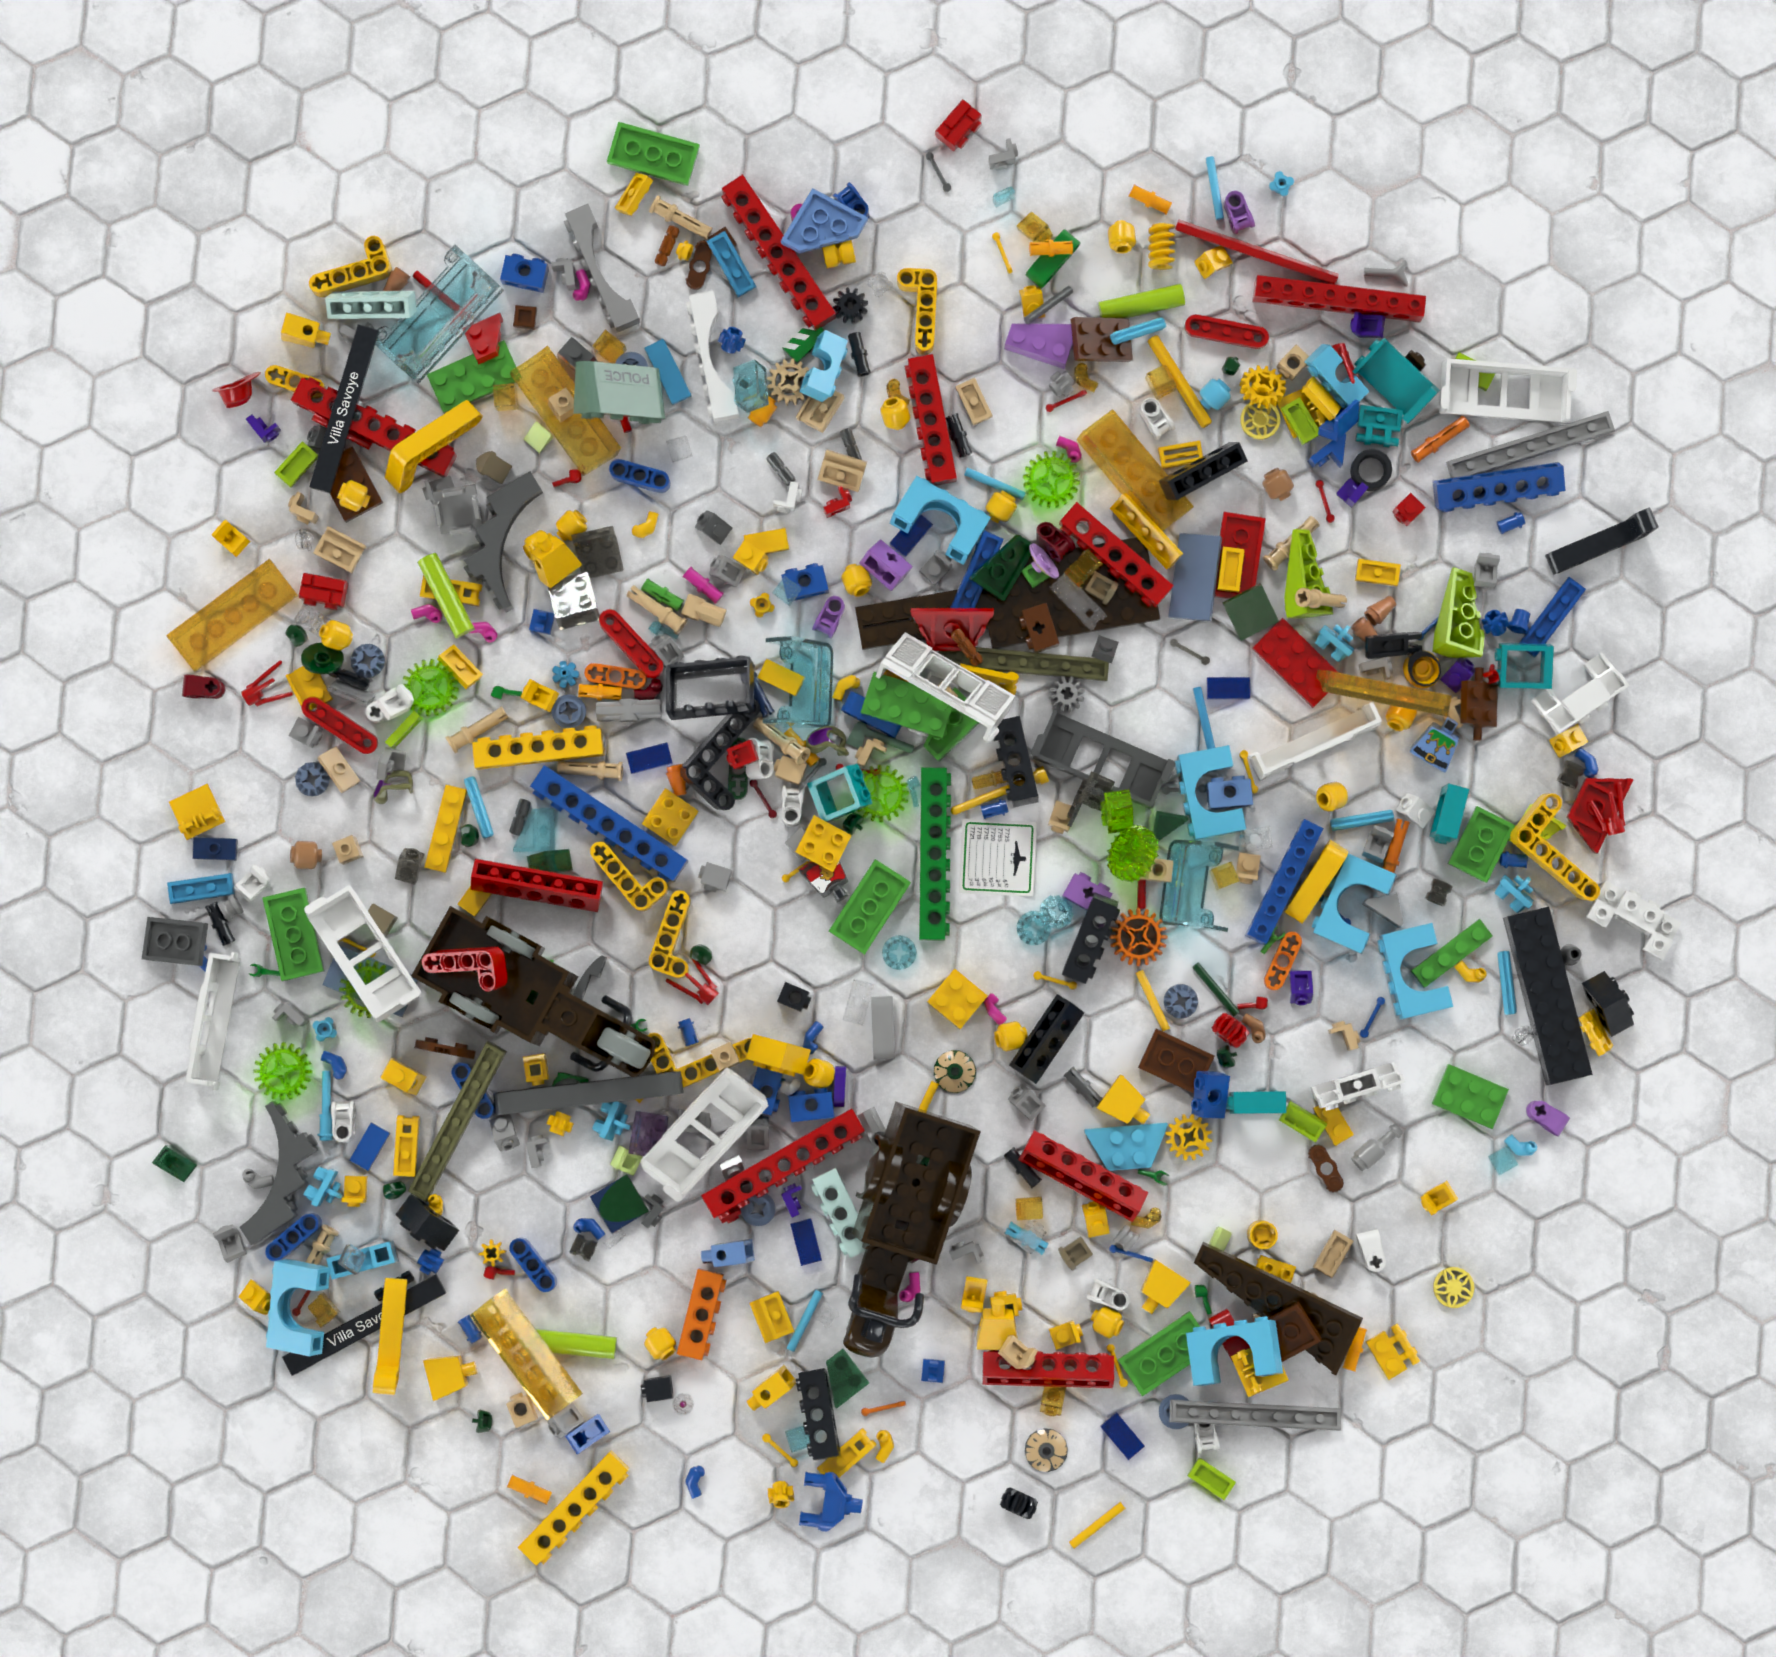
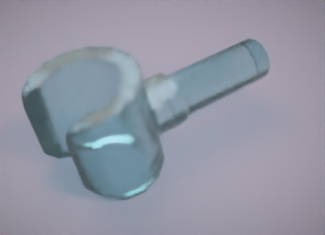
M658 621L653 622L648 628L655 635L662 631L675 639L679 636V634L676 635Z
M913 776L907 780V786L912 796L913 807H918L915 788L921 785L918 778Z

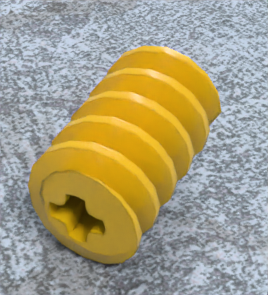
M1169 223L1153 224L1148 229V233L1151 235L1148 237V241L1151 243L1148 246V250L1151 251L1148 254L1150 259L1148 266L1156 270L1172 269L1173 267L1169 263L1174 262L1175 258L1169 257V255L1175 253V250L1169 249V246L1175 245V242L1169 240V238L1174 237L1175 233L1169 232V230L1174 229L1175 225Z

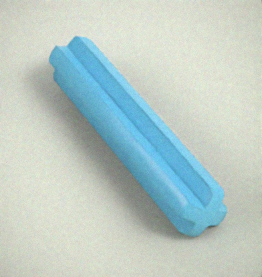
M1160 317L1113 332L1110 335V339L1116 345L1163 330L1166 327L1164 318Z
M474 776L464 779V783L483 838L492 837L494 833L476 778Z
M1392 810L1336 818L1330 820L1331 829L1336 831L1391 822L1394 820V813Z
M1500 951L1497 953L1504 1013L1510 1015L1517 1012L1510 952Z

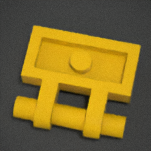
M1594 1008L1578 1017L1581 1023L1580 1028L1583 1032H1586L1591 1042L1589 1045L1592 1050L1595 1049L1598 1057L1613 1047Z
M1398 1323L1390 1327L1394 1333L1391 1337H1388L1386 1332L1382 1331L1365 1341L1388 1380L1407 1369L1403 1362L1404 1360L1409 1358L1412 1365L1420 1362L1416 1355L1418 1353L1417 1350L1410 1345L1406 1338L1405 1330H1401ZM1398 1341L1404 1350L1401 1354H1398L1393 1345Z

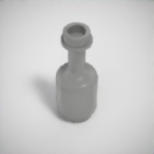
M1397 1124L1390 1125V1131L1378 1141L1371 1138L1354 1152V1156L1351 1159L1361 1171L1369 1169L1385 1155L1383 1148L1395 1137H1401L1403 1131Z

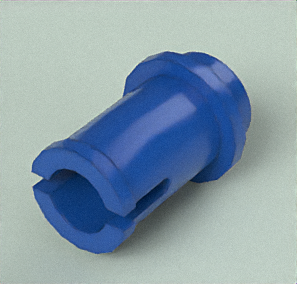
M1515 512L1513 516L1497 521L1501 534L1517 527L1522 528V525L1526 524L1521 512L1518 514Z
M999 799V802L981 806L984 819L1000 814L1005 816V813L1009 812L1006 800L1001 801Z
M1506 851L1500 856V866H1504V868H1508V866L1527 868L1528 856L1526 854H1509Z
M688 1018L678 1022L679 1026L677 1028L681 1030L685 1046L698 1043L699 1041L692 1025L694 1021L691 1022V1019Z
M470 1314L458 1321V1324H460L468 1337L466 1340L470 1341L471 1344L482 1338V1331L478 1330Z

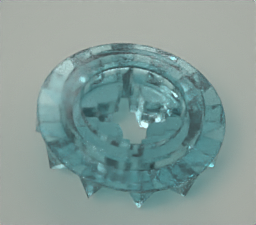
M1050 895L1040 905L1042 920L1052 928L1060 929L1066 927L1074 915L1072 913V905L1067 902V899L1060 897V895ZM1057 905L1059 907V911H1062V913H1060L1058 917L1056 915V912L1051 910L1056 908Z
M1029 911L1018 920L1017 933L1019 938L1026 944L1039 945L1048 939L1051 933V924L1043 913ZM1032 919L1036 926H1043V928L1036 931L1035 938L1032 931L1024 930L1031 926Z
M901 935L893 936L883 946V959L893 969H906L916 959L917 951L915 944L908 937ZM899 943H901L902 951H906L909 955H902L900 962H897V955L890 953V951L897 950Z

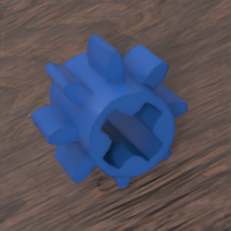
M729 327L727 330L723 329V332L720 333L718 342L722 343L721 348L723 351L733 354L736 353V350L740 352L746 339L742 338L743 333L740 329Z
M1498 610L1487 612L1485 619L1481 620L1485 633L1489 634L1491 632L1493 636L1504 634L1507 629L1506 627L1510 626L1506 612L1500 613Z
M432 1248L430 1251L425 1249L417 1261L421 1265L419 1270L427 1275H430L431 1271L436 1274L444 1262V1259L440 1258L442 1252Z

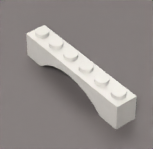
M714 290L689 295L690 302H686L688 315L693 314L694 322L690 323L692 335H697L698 343H694L696 355H701L702 363L698 364L700 375L706 378L707 384H703L705 397L709 396L711 404L707 405L709 418L713 417L715 423L740 418L735 393L718 377L710 358L711 333L719 317Z

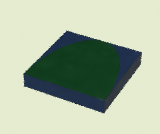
M628 1174L590 1196L612 1234L649 1212Z

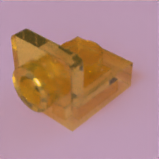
M1032 211L1016 225L1018 230L1032 242H1048L1053 237L1048 224Z
M1044 1386L1040 1412L1047 1416H1061L1066 1387Z

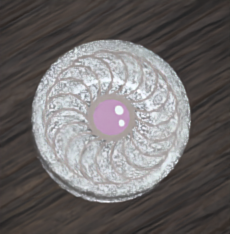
M687 1393L676 1395L672 1402L673 1410L679 1415L689 1414L694 1408V1399Z

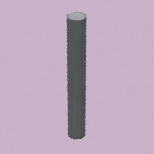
M1070 286L1064 288L1024 317L1025 323L1031 324L1071 295L1073 289Z

